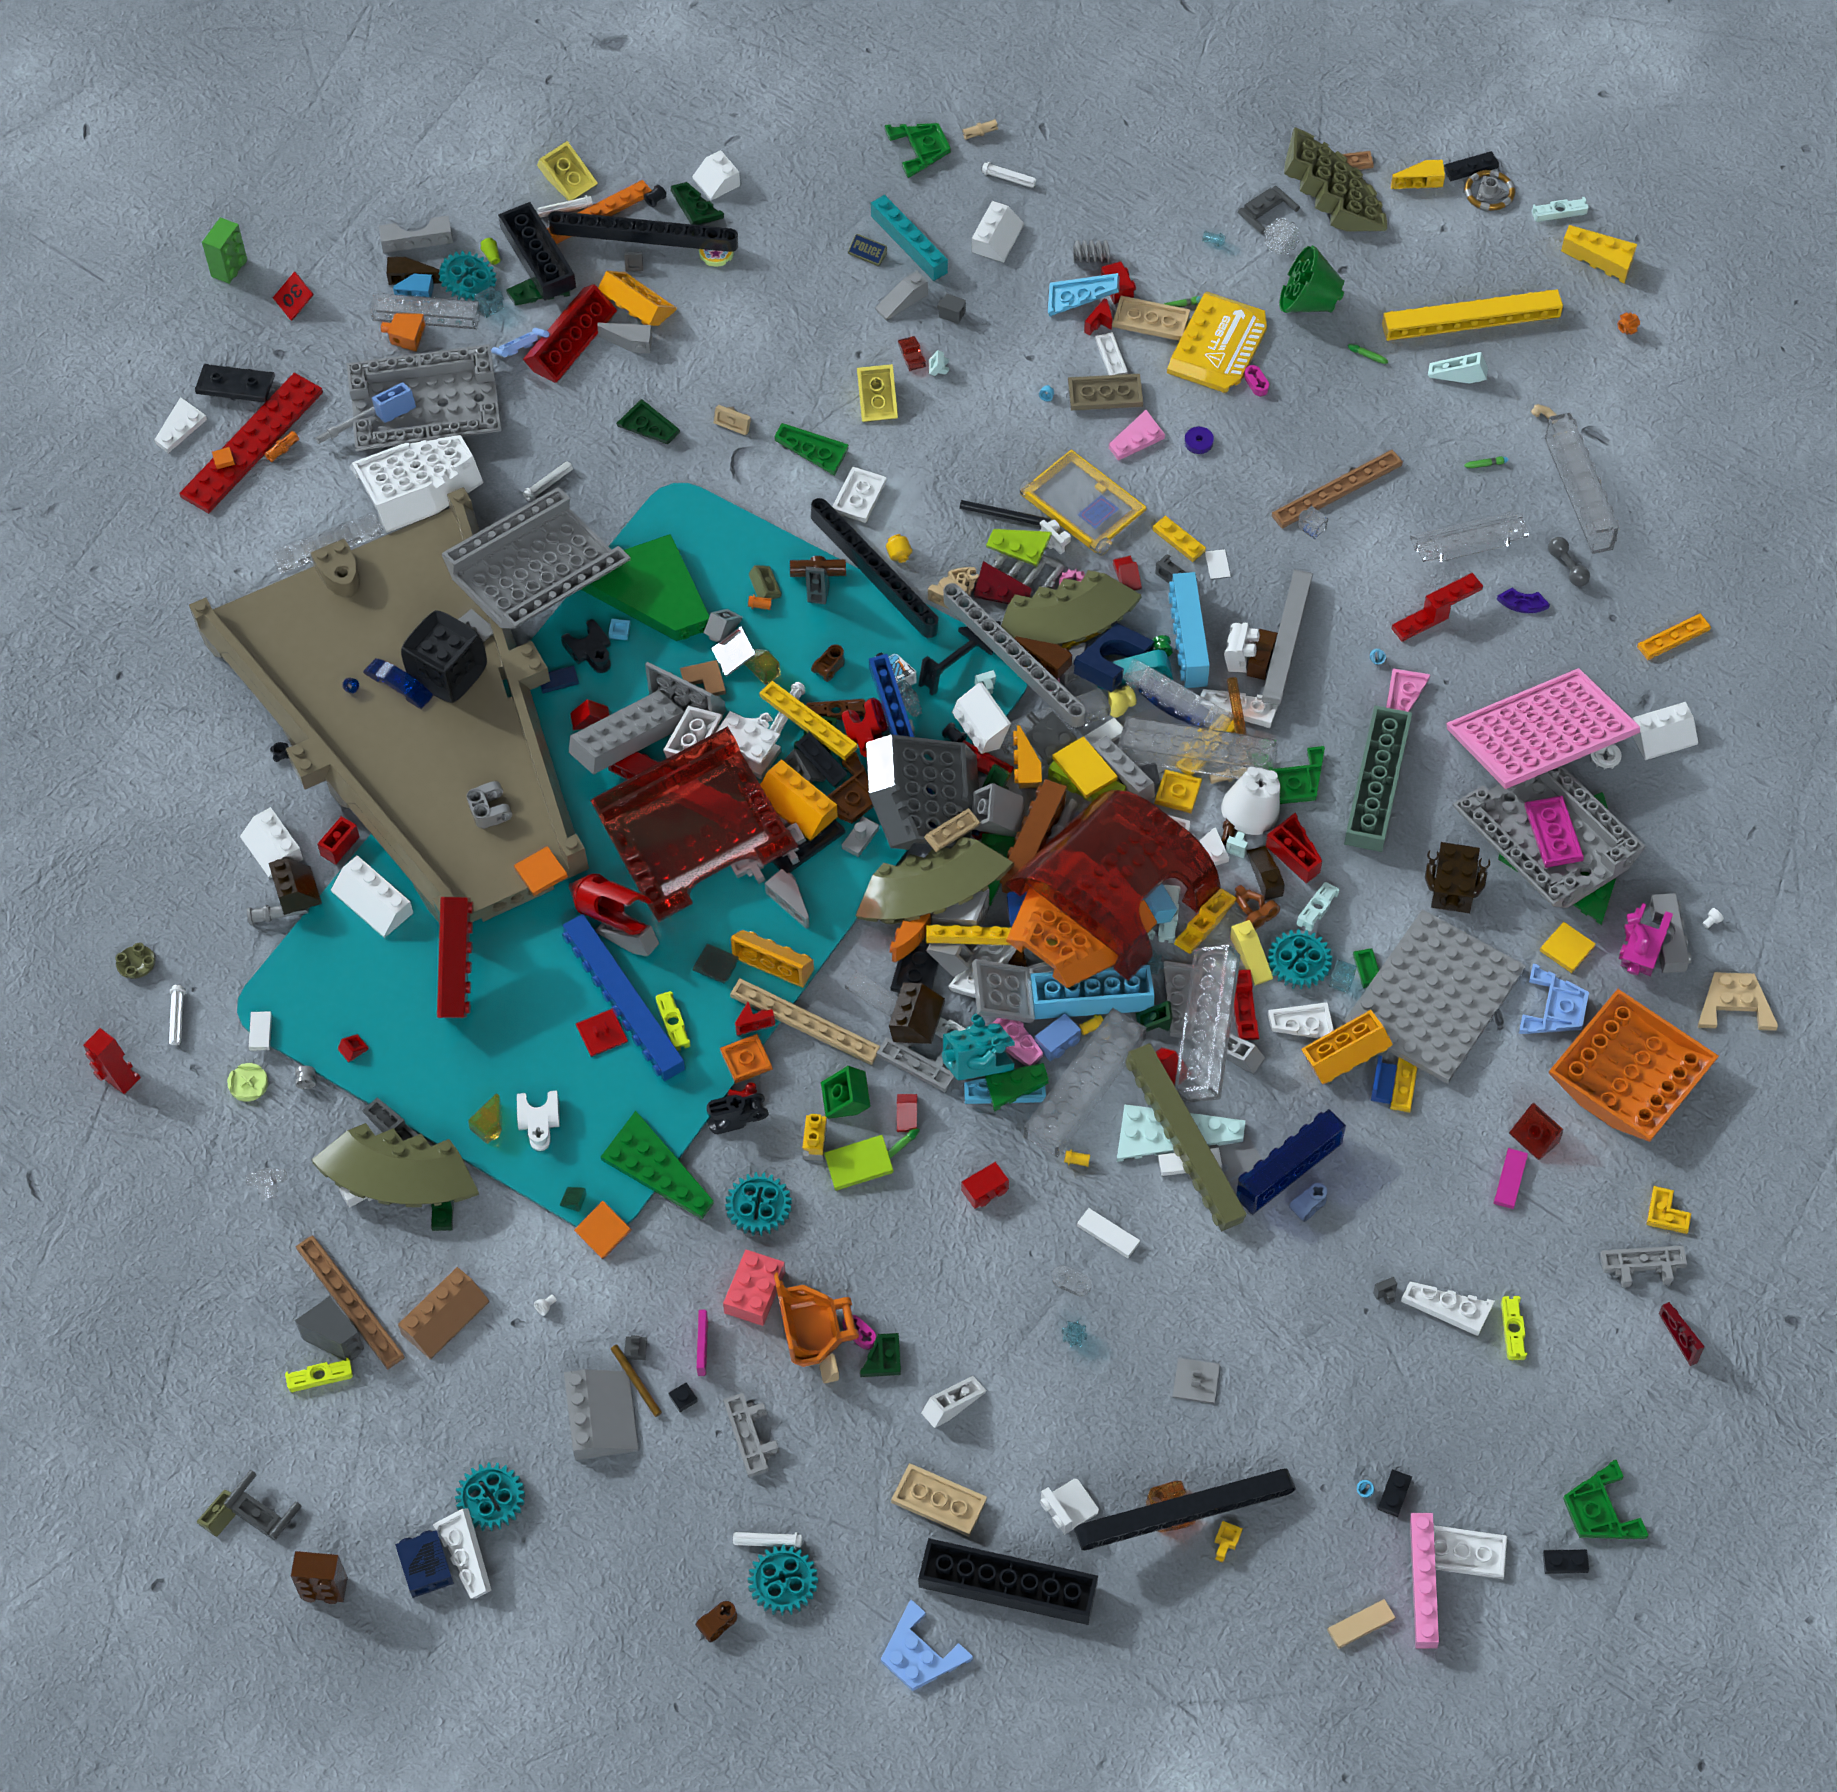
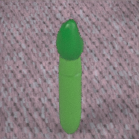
M1348 344V348L1354 353H1359L1382 364L1388 363V360L1381 355L1364 349L1359 345Z
M920 1129L910 1130L905 1137L888 1150L889 1158L891 1159L910 1141L914 1140Z

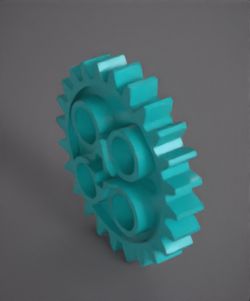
M461 251L460 255L455 252L454 256L449 254L448 259L444 258L443 263H441L439 281H443L442 287H447L446 292H452L451 297L457 295L458 300L464 298V301L467 302L470 299L472 303H474L476 298L480 302L482 298L486 299L488 295H491L492 290L494 291L497 280L495 278L496 272H492L494 267H488L490 262H484V257L477 258V253L472 256L471 251L468 252V255H465L464 251Z
M1300 929L1297 930V934L1290 930L1288 936L1283 932L1282 939L1276 937L1275 943H1271V949L1268 952V963L1270 970H1273L1272 975H1278V982L1284 979V986L1292 983L1293 989L1296 984L1299 985L1300 989L1305 984L1308 988L1311 987V983L1317 986L1319 980L1324 981L1325 975H1329V969L1332 966L1331 949L1327 948L1328 943H1321L1322 937L1316 939L1315 932L1311 936L1308 935V930L1304 934H1301Z
M755 1172L753 1178L746 1174L747 1180L745 1181L740 1177V1184L733 1183L734 1190L728 1189L729 1196H726L727 1204H725V1208L728 1211L727 1217L731 1218V1224H736L737 1230L743 1227L744 1234L751 1230L752 1236L755 1235L756 1231H759L760 1236H763V1231L765 1230L770 1235L771 1228L778 1231V1224L784 1226V1219H789L788 1212L792 1211L790 1205L792 1204V1198H790V1191L786 1190V1184L780 1185V1178L774 1181L773 1174L766 1178L765 1172H763L761 1177H758L757 1172ZM763 1188V1191L761 1193V1202L759 1204L758 1218L757 1220H754L756 1214V1206L758 1205L759 1190ZM747 1192H754L753 1195H746ZM769 1194L775 1195L773 1198L766 1197ZM744 1210H750V1211H751V1212L748 1213V1214L742 1213ZM764 1213H771L768 1217L763 1216Z
M488 1462L487 1468H483L479 1464L478 1471L471 1468L472 1475L470 1476L465 1473L466 1481L459 1480L462 1488H456V1492L459 1494L455 1496V1500L458 1502L456 1505L457 1510L469 1509L474 1529L479 1524L482 1531H484L486 1526H489L490 1531H493L494 1525H497L500 1530L502 1527L501 1523L503 1522L509 1526L508 1519L516 1520L514 1513H521L522 1511L519 1506L525 1504L524 1500L521 1499L525 1497V1492L522 1491L524 1489L523 1483H519L521 1481L520 1476H515L514 1470L508 1472L507 1465L500 1469L499 1463H496L494 1468L491 1467L490 1462ZM492 1480L499 1481L496 1485H489V1482ZM480 1482L484 1483L489 1494L492 1497H494L495 1503L498 1505L501 1511L496 1510L490 1497L486 1496V1492L480 1485ZM475 1491L481 1492L477 1497L470 1496ZM504 1496L510 1497V1499L506 1502L500 1501V1499ZM485 1508H491V1509H492V1510H491L489 1513H487V1514L481 1513L482 1510L485 1509Z
M782 1545L781 1551H778L776 1546H774L773 1553L766 1549L765 1557L759 1554V1562H752L755 1569H749V1574L752 1577H748V1583L752 1585L748 1586L749 1592H753L752 1599H758L757 1606L764 1604L765 1612L772 1608L773 1615L777 1610H780L781 1616L784 1615L785 1610H788L790 1615H792L793 1608L800 1612V1604L808 1606L807 1598L813 1600L812 1592H817V1586L814 1585L818 1583V1577H814L817 1575V1569H812L814 1562H808V1554L801 1557V1549L794 1553L793 1546L790 1547L789 1551H786L785 1545ZM790 1564L796 1566V1568L792 1571H789L785 1568ZM767 1570L775 1571V1574L772 1576H766L764 1573ZM784 1578L786 1582L782 1583L780 1579ZM795 1584L801 1586V1589L798 1591H793L790 1588ZM779 1590L780 1594L778 1596H771L770 1592Z

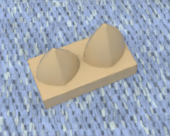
M718 405L715 408L714 424L743 435L749 432L751 417L748 414L735 411L734 407L726 408Z

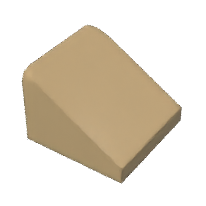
M832 1353L819 1365L823 1383H830L839 1379L835 1354L833 1355Z

